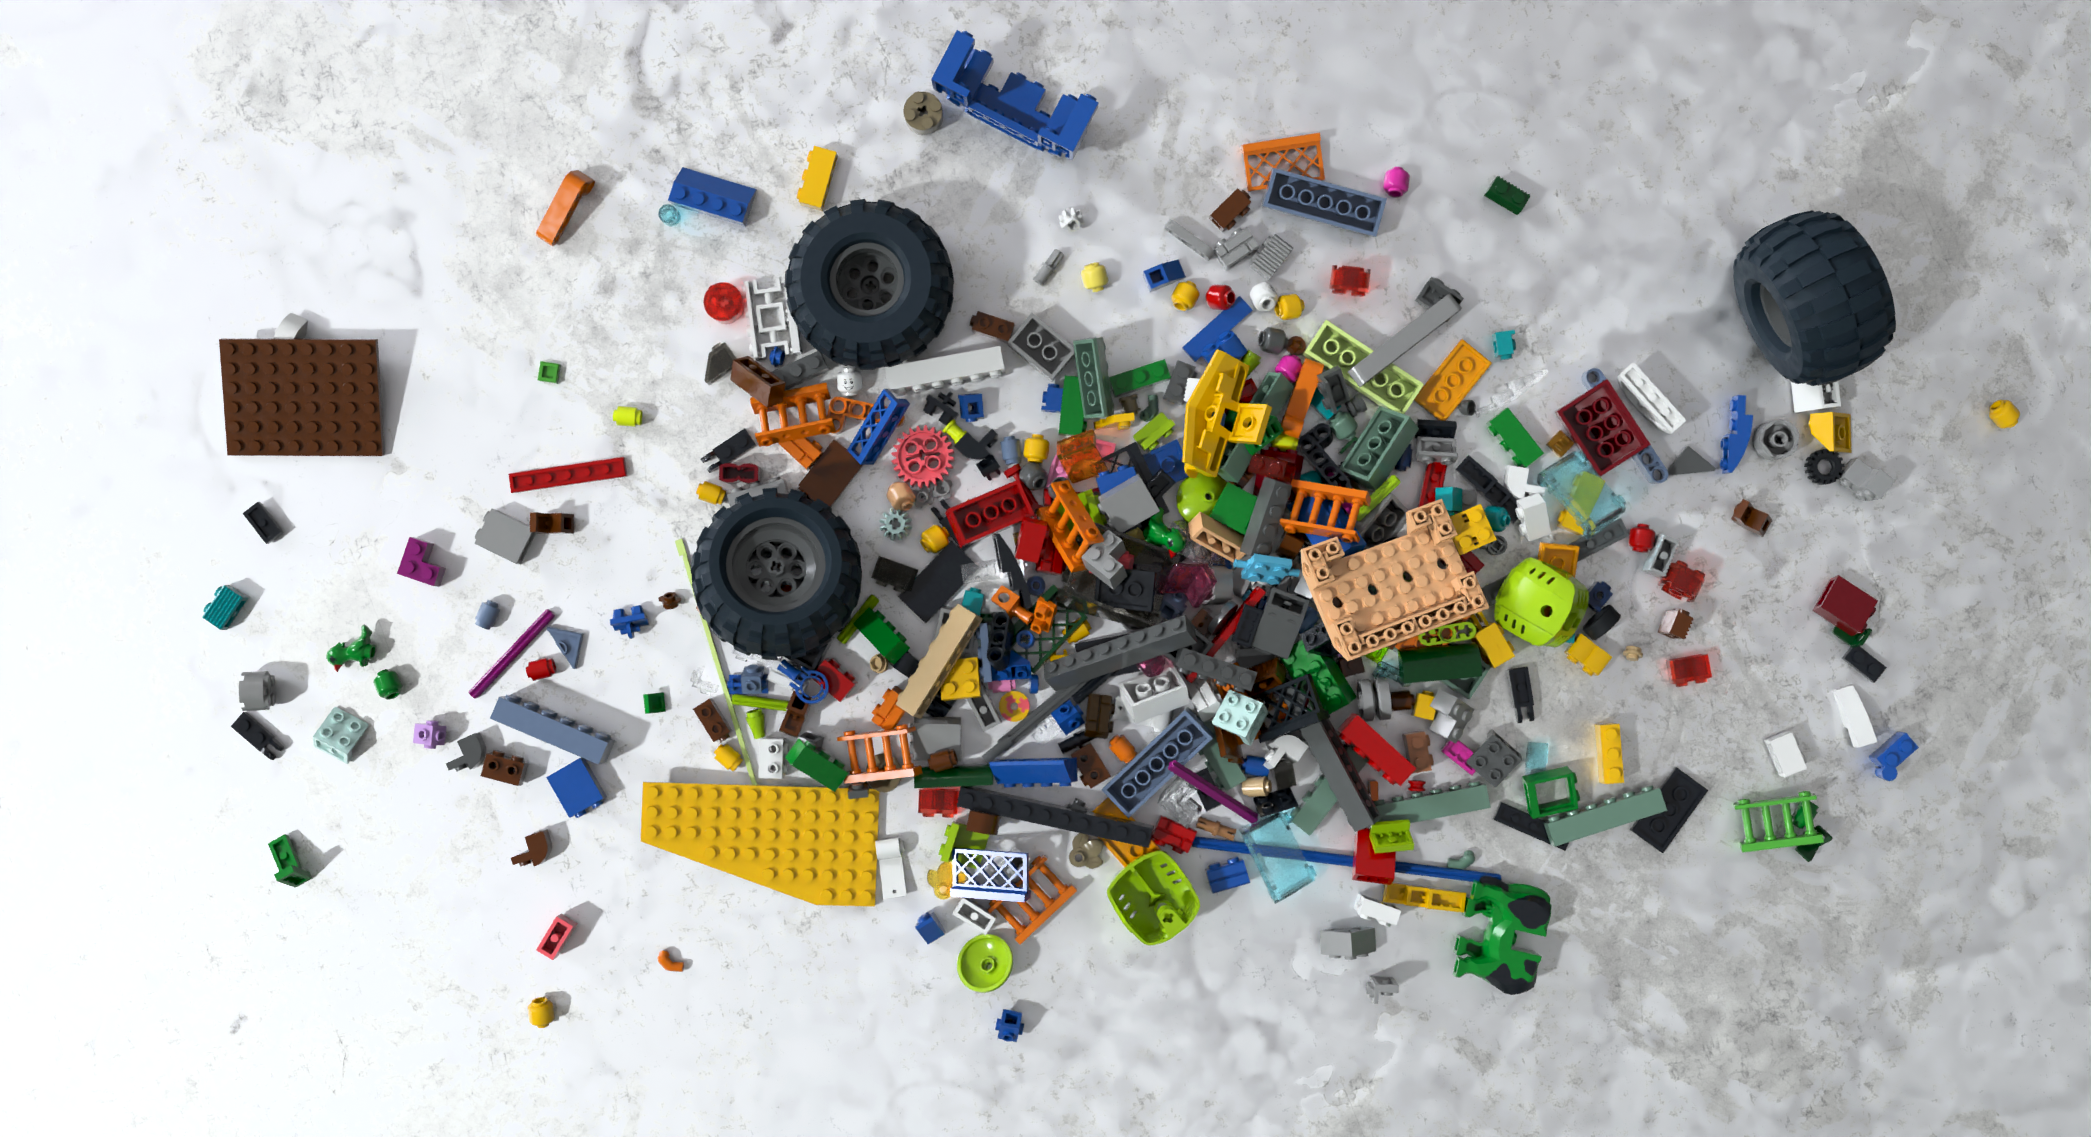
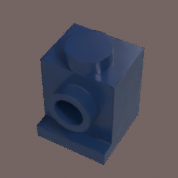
M1603 581L1601 583L1594 582L1588 589V607L1594 612H1600L1601 608L1613 595L1610 592L1611 587ZM1598 592L1602 593L1601 599L1597 598Z

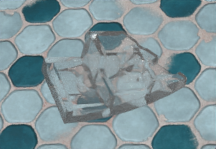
M1185 520L1172 522L1170 529H1178L1186 540L1185 548L1179 553L1193 562L1210 566L1212 563L1217 566H1225L1222 556L1190 539L1188 522Z

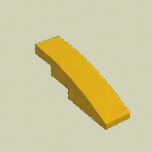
M1392 883L1391 885L1384 884L1382 901L1464 913L1467 893Z

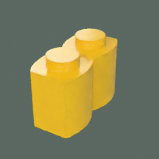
M1581 633L1577 634L1574 643H1571L1564 651L1568 655L1566 658L1575 665L1579 663L1583 666L1582 671L1589 676H1598L1612 658V656Z

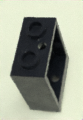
M1323 622L1300 634L1306 652L1328 658H1333L1340 654L1334 648Z

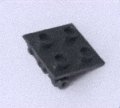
M1290 787L1279 788L1269 793L1268 796L1253 798L1256 811L1260 814V817L1299 806Z

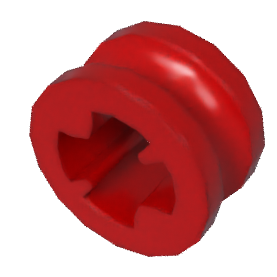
M1408 780V783H1410L1408 790L1425 791L1423 786L1426 784V781Z

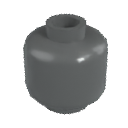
M1267 327L1264 331L1260 332L1258 345L1264 352L1279 354L1283 349L1287 348L1288 338L1284 330Z
M1030 462L1022 467L1019 478L1029 490L1036 491L1045 487L1048 474L1039 463Z

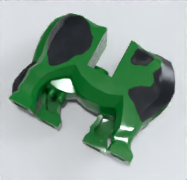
M1492 876L1480 877L1479 881L1474 880L1470 898L1466 897L1465 909L1462 915L1470 918L1475 914L1482 913V915L1488 917L1489 922L1484 931L1483 941L1478 942L1457 934L1454 953L1458 956L1468 954L1471 957L1462 958L1457 956L1453 975L1458 978L1469 973L1476 975L1503 993L1510 995L1524 993L1535 986L1537 968L1542 956L1533 950L1512 945L1516 942L1517 934L1515 930L1546 937L1552 906L1548 893L1531 885L1506 884Z

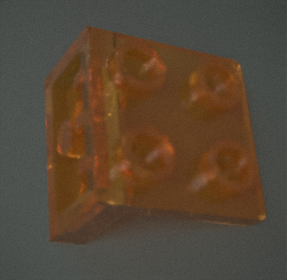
M1093 429L1057 441V457L1073 484L1099 475L1098 473L1108 471L1096 447V434Z

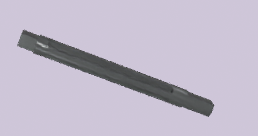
M1088 681L1056 691L1002 736L996 745L982 755L985 762L989 764L1003 751L1011 748L1047 718L1051 712L1072 697Z

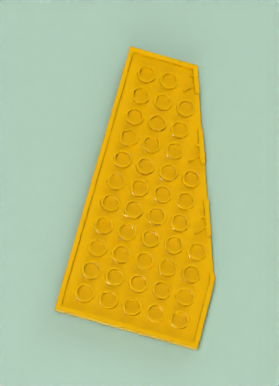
M643 782L641 842L815 905L875 907L877 867L875 841L878 840L879 792L869 788L868 797L849 799L848 788H837L834 792L828 787Z

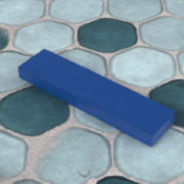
M1239 296L1231 308L1223 310L1185 344L1182 349L1196 362L1202 357L1201 353L1206 345L1215 343L1219 339L1220 334L1225 331H1231L1253 310Z

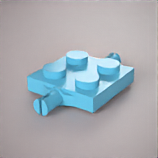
M1255 553L1249 560L1235 559L1233 564L1234 567L1243 568L1242 579H1247L1251 582H1267L1270 585L1279 584L1287 575L1298 577L1300 574L1299 569L1291 568L1292 559Z

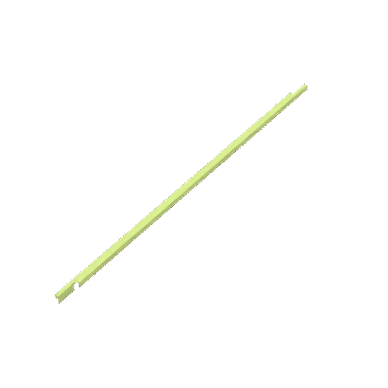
M683 539L675 541L679 556L683 555L682 558L692 587L691 565ZM700 614L752 785H758L709 624Z

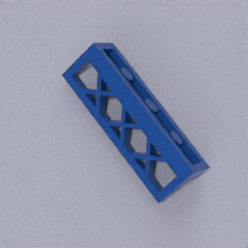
M883 389L847 449L860 465H874L908 409L910 403L907 399H897L888 389ZM886 397L891 401L888 408L884 406ZM877 412H880V421L878 424H875V415ZM870 428L871 436L869 439H866V430ZM859 443H861L862 447L860 454L855 450Z

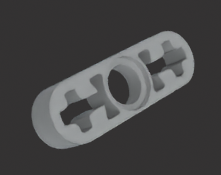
M1170 219L1164 228L1170 234L1204 259L1209 261L1215 254L1211 247L1174 220Z

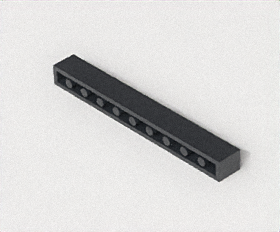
M961 786L957 807L1147 848L1151 844L1154 825L1072 809L1066 806L973 786Z

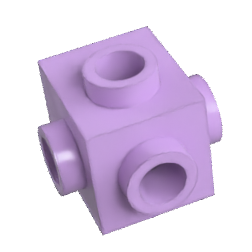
M426 720V723H415L413 743L424 744V748L436 749V745H445L446 726L438 725L439 721Z

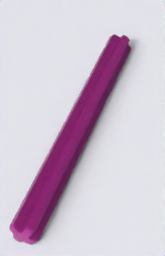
M546 609L469 690L470 696L474 699L478 698L555 617L551 610Z
M1173 760L1169 762L1168 769L1248 822L1253 824L1258 821L1259 815L1178 761Z

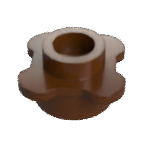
M675 592L665 593L658 598L665 609H674L681 602V598L677 597Z

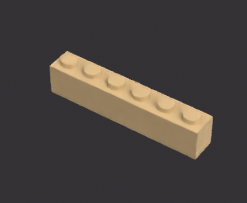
M957 604L950 611V617L947 622L940 627L937 638L929 645V651L919 661L918 668L908 679L906 688L898 695V701L895 705L913 717L919 719L923 717L983 618L960 604Z

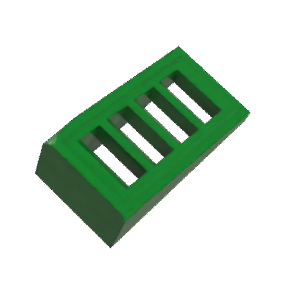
M1269 416L1266 426L1267 433H1264L1261 445L1244 444L1250 455L1257 453L1284 431L1277 417Z

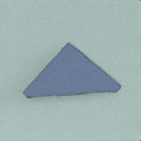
M547 627V631L553 637L556 645L572 666V669H577L584 634Z

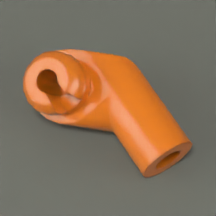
M663 950L659 952L657 960L665 970L683 972L684 962L672 961L669 958L668 951Z

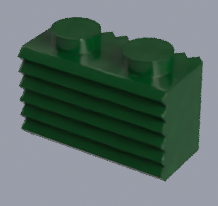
M1497 176L1492 181L1484 194L1485 197L1516 215L1523 210L1530 198V194L1520 190L1517 186H1513V184L1503 180L1500 176Z

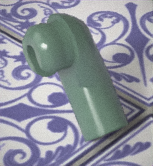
M1148 395L1149 406L1140 412L1141 420L1145 422L1151 421L1158 414L1157 395Z
M1466 850L1461 859L1448 858L1447 868L1466 869L1475 861L1474 852Z

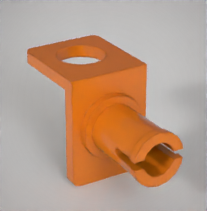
M1000 586L991 598L993 603L1006 611L1010 619L1016 616L1027 625L1032 621L1034 614L1023 608L1020 596L1005 586ZM1006 593L1010 596V599L1002 603L998 597L1000 594Z

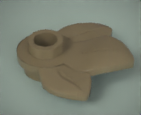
M1078 833L1072 841L1073 850L1069 854L1070 863L1075 867L1086 866L1090 869L1101 866L1103 860L1098 855L1103 849L1104 842L1097 839L1088 841L1087 834ZM1077 854L1082 855L1081 861L1075 859Z

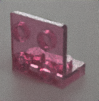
M1177 563L1164 580L1159 591L1161 593H1185L1192 607L1199 608L1217 580L1208 564Z

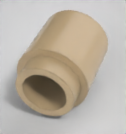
M1266 776L1249 777L1242 782V792L1244 795H1248V797L1268 796L1269 792L1272 791L1271 780H1268Z

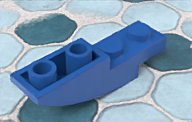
M1737 395L1730 400L1729 409L1732 411V419L1729 421V430L1731 434L1723 435L1720 443L1721 450H1723V458L1720 460L1722 474H1729L1734 471L1748 446L1753 415H1745L1746 395Z

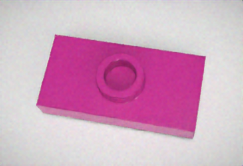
M1459 740L1456 744L1448 741L1441 749V752L1467 773L1473 775L1475 770L1467 764V759L1474 752Z

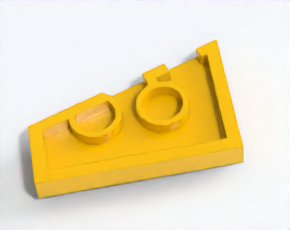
M1134 412L1116 414L1106 417V419L1093 422L1094 430L1118 427V430L1130 429L1129 427L1135 421Z

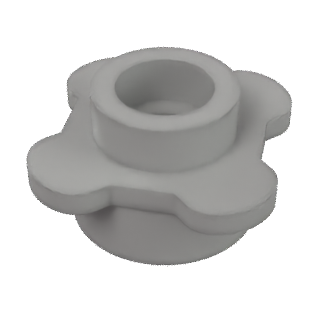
M937 479V486H934L932 495L934 497L950 498L952 481L946 480L942 482Z
M927 486L918 491L913 490L915 506L917 508L933 503V498L929 494L930 489Z

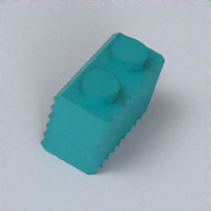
M223 585V587L220 586L215 591L214 596L216 597L212 603L209 602L204 607L203 612L205 613L202 618L220 630H228L248 600V597L230 585Z

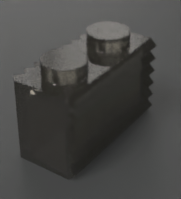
M879 556L871 578L876 579V584L887 587V584L893 585V590L904 593L907 590L911 592L918 569Z

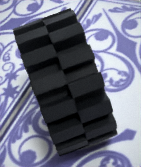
M1827 449L1815 451L1806 459L1808 462L1804 465V467H1807L1805 474L1808 473V479H1812V482L1818 483V485L1834 483L1837 479L1841 478L1840 474L1844 472L1842 470V467H1845L1844 463L1841 464L1843 458L1838 457V452L1834 453ZM1823 459L1831 464V470L1826 475L1818 470V463Z

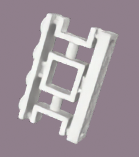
M785 276L781 278L776 277L777 287L759 289L757 280L751 282L744 281L745 286L742 287V295L747 300V306H744L745 316L749 317L750 325H747V334L752 339V344H749L750 355L754 356L756 360L766 359V349L775 348V346L784 347L786 356L793 354L801 355L800 331L790 314L788 305L787 310H785L783 302L773 303L772 294L782 292L781 284H785ZM784 287V290H785V298H786V301H787V292H786V288ZM751 288H753L755 296L765 295L766 304L756 305V314H754ZM779 308L782 326L764 328L761 311ZM787 322H789L792 348L789 347L788 341L778 342L777 332L787 331ZM757 326L760 334L770 333L771 343L761 344V352H759Z

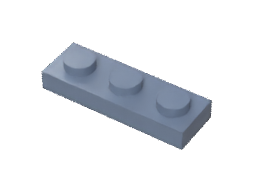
M980 623L979 628L976 629L977 639H981V647H978V659H982L983 667H979L980 679L984 678L985 683L993 681L991 664L987 659L989 631L988 623Z

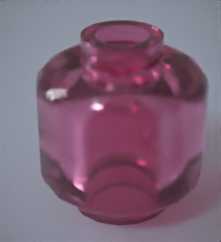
M1160 655L1136 665L1147 677L1152 678L1163 672L1165 659Z

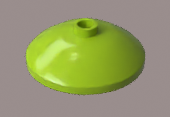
M1199 472L1195 479L1190 477L1184 479L1176 495L1177 508L1183 519L1189 523L1199 512L1209 516L1227 482L1218 475L1217 477H1207ZM1205 495H1210L1211 500H1207Z
M992 934L978 935L969 940L961 949L957 960V972L960 980L966 987L979 993L991 992L1001 987L1009 978L1013 968V954L1009 945L1000 937ZM992 964L991 969L988 970V965Z

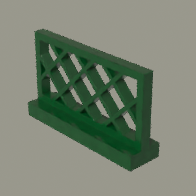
M1054 584L1041 597L1047 602L1052 601L1054 604L1060 597L1066 601V610H1057V613H1066V623L1055 624L1054 616L1052 637L1042 638L1041 633L1039 638H1035V641H1039L1038 652H1028V649H1025V652H1017L1011 648L1012 651L1020 656L1025 655L1027 660L1028 655L1039 654V662L1034 667L1031 666L1033 674L1088 619ZM1037 602L1028 610L1029 612L1034 614ZM1077 612L1081 618L1077 623H1069V613ZM1019 619L1014 624L1012 647L1017 643V634L1023 630L1029 631L1032 621L1027 625ZM1066 626V634L1063 637H1055V627ZM1025 636V638H1022V641L1028 644V639L1030 638ZM1052 640V649L1050 651H1042V641Z

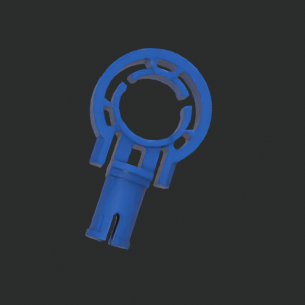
M785 659L781 663L787 669L780 664L777 667V670L793 681L789 685L795 689L798 698L802 702L814 705L822 702L827 697L829 684L822 673L808 670L803 666L801 670L809 675L806 676ZM820 676L825 682V690H823V684H821L820 692L812 696V699H819L812 701L804 699L803 695L806 698H810L803 691L805 682L810 679H816L821 683L822 681L818 678Z

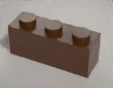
M749 356L733 360L730 378L733 383L766 407H772L783 402L786 384L783 380Z

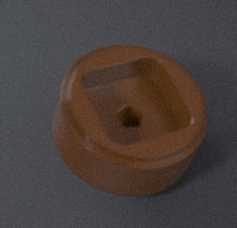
M1293 336L1288 340L1286 350L1290 355L1299 356L1305 351L1306 343L1301 337Z

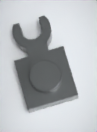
M867 781L849 785V799L866 798L869 796V784Z

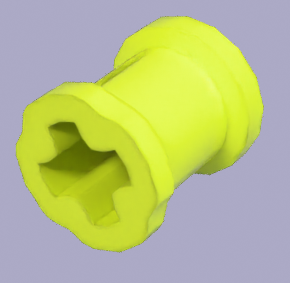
M955 419L942 430L943 433H947L954 440L955 444L967 433L966 430L963 431L956 424Z

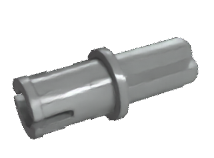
M1055 249L1047 261L1042 263V268L1033 280L1039 285L1044 286L1052 272L1055 273L1054 269L1062 260L1064 254Z

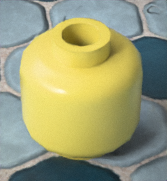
M1099 262L1085 265L1081 272L1084 287L1092 289L1093 292L1104 290L1103 286L1109 281L1105 266L1099 265Z

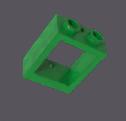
M1568 766L1522 776L1527 811L1532 819L1579 809L1578 801H1580V795L1578 790L1575 789L1577 777L1575 772H1572ZM1564 778L1568 798L1538 805L1535 784Z

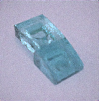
M1528 742L1525 775L1546 771L1548 743Z

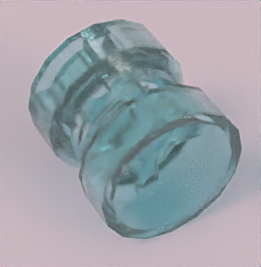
M665 204L659 209L658 216L665 225L673 227L680 222V212L673 205Z

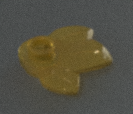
M950 861L948 863L943 862L937 871L929 870L927 874L928 884L934 888L935 896L942 900L950 897V888L953 887V869ZM960 872L958 874V882L964 883L965 873ZM945 886V892L941 893L940 888Z

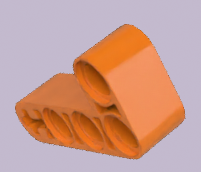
M579 170L570 171L563 179L536 231V236L549 245L555 246L582 196L590 193L594 187L595 180Z
M1305 358L1281 421V426L1284 430L1283 434L1299 438L1306 413L1319 382L1317 375L1322 373L1324 364Z
M843 397L833 398L829 404L827 419L832 418L833 421H839L840 427L835 432L830 433L834 435L842 433L845 428L846 418L865 421L874 404ZM838 401L844 403V408L841 411H835L834 405ZM860 405L863 407L861 415H854L853 409L855 406ZM903 415L902 419L900 420V422H899V424L897 425L896 428H899V427H901V426L904 425V423H905V416H904V415ZM875 419V424H878L880 419Z

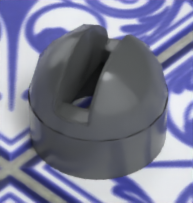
M1464 400L1459 404L1461 406L1459 411L1463 415L1472 416L1475 413L1476 405L1473 400Z

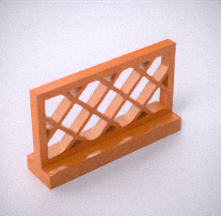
M1320 133L1241 145L1248 191L1267 188V185L1263 184L1269 181L1268 178L1271 171L1266 177L1257 171L1263 161L1270 167L1276 168L1280 161L1284 159L1291 164L1288 172L1295 167L1302 173V176L1305 175L1310 178L1312 177L1306 172L1314 164L1319 168L1320 177H1313V179L1325 180ZM1309 146H1316L1317 154L1313 160L1304 154ZM1290 149H1294L1299 153L1294 162L1285 157ZM1270 152H1275L1280 156L1275 165L1266 160ZM1256 155L1261 159L1256 168L1249 165L1248 156ZM1301 156L1310 161V164L1304 171L1295 165ZM1257 173L1264 180L1260 186L1252 187L1251 178Z

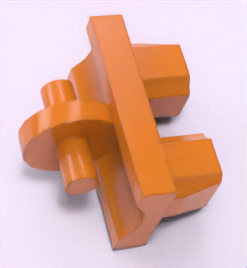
M1040 596L1037 600L1030 629L1038 634H1041L1043 631L1049 633L1054 616L1057 613V605L1052 601H1045Z

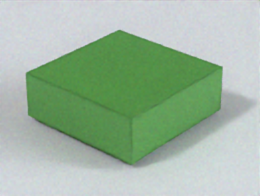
M540 361L537 380L558 384L561 365Z

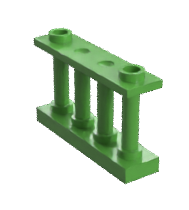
M1810 791L1798 792V796L1751 802L1750 799L1737 800L1738 803L1733 805L1735 810L1741 809L1746 837L1744 842H1740L1742 853L1824 843L1822 833H1817V830L1814 829L1810 800H1816V795L1814 793L1811 794ZM1802 801L1806 831H1804L1805 834L1797 835L1793 828L1790 803ZM1769 805H1782L1786 830L1785 837L1776 838V835H1774ZM1761 807L1766 834L1762 840H1756V837L1753 836L1749 808Z

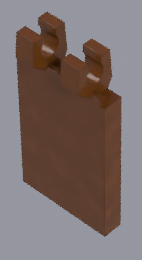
M833 440L799 483L800 487L798 489L806 493V498L809 497L813 501H816L818 498L832 507L864 465H860L844 446Z

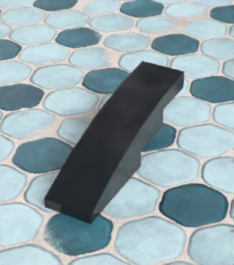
M1468 455L1455 470L1492 506L1504 507L1511 518L1510 522L1514 524L1518 520L1515 509L1518 507L1516 499L1512 496L1513 494Z
M992 534L999 573L1007 572L1010 590H1018L1021 606L1023 608L1033 607L1025 578L1011 549L1000 534Z

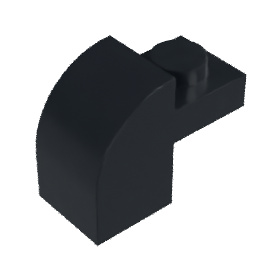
M991 429L978 442L967 432L954 447L967 459L974 461L983 460L990 456L986 448H991L998 441L996 439L998 434Z

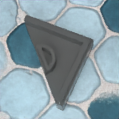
M1686 446L1667 471L1668 475L1715 471L1716 468L1691 447Z

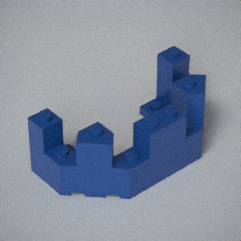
M957 30L931 79L933 89L938 93L944 91L948 94L946 98L958 107L963 105L966 108L964 112L1018 141L1038 151L1043 152L1044 149H1048V153L1061 157L1062 153L1066 154L1065 157L1067 159L1073 160L1087 134V128L1098 109L1099 102L1096 101L1097 99L1090 94H1080L1079 98L1068 94V96L1063 94L1050 118L1048 113L1042 110L1040 112L1037 111L1046 94V89L1043 88L1044 86L1037 81L1032 83L1026 80L1027 77L1019 72H1016V74L1011 72L1001 92L992 84H988V86L983 84L994 63L992 55L985 50L973 49L975 45L973 35L964 30L962 32Z

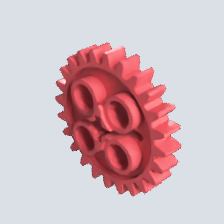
M927 425L924 426L923 430L917 426L915 432L909 428L910 434L907 435L903 432L904 439L897 438L900 444L893 445L897 452L891 453L893 457H896V459L892 460V463L897 465L894 467L895 472L900 471L898 477H904L903 481L905 483L911 480L910 485L912 487L918 483L920 489L923 484L929 488L930 482L937 486V479L943 482L942 475L949 476L947 468L953 469V466L949 463L955 461L954 457L950 456L955 453L953 449H949L952 443L947 442V435L942 437L943 433L941 430L936 433L935 427H932L929 431ZM935 442L936 446L934 449H926L928 443ZM910 446H917L914 453H908ZM925 453L924 460H921L922 454ZM932 461H939V465L936 468L929 467ZM919 464L920 468L918 471H910L912 465Z

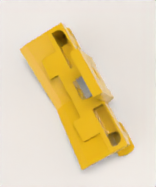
M1221 350L1215 351L1186 404L1182 462L1185 463V473L1194 479L1197 478L1198 472L1207 477H1217L1227 442L1261 445L1272 407L1267 404L1239 403L1250 366ZM1225 408L1237 412L1232 432L1220 425Z

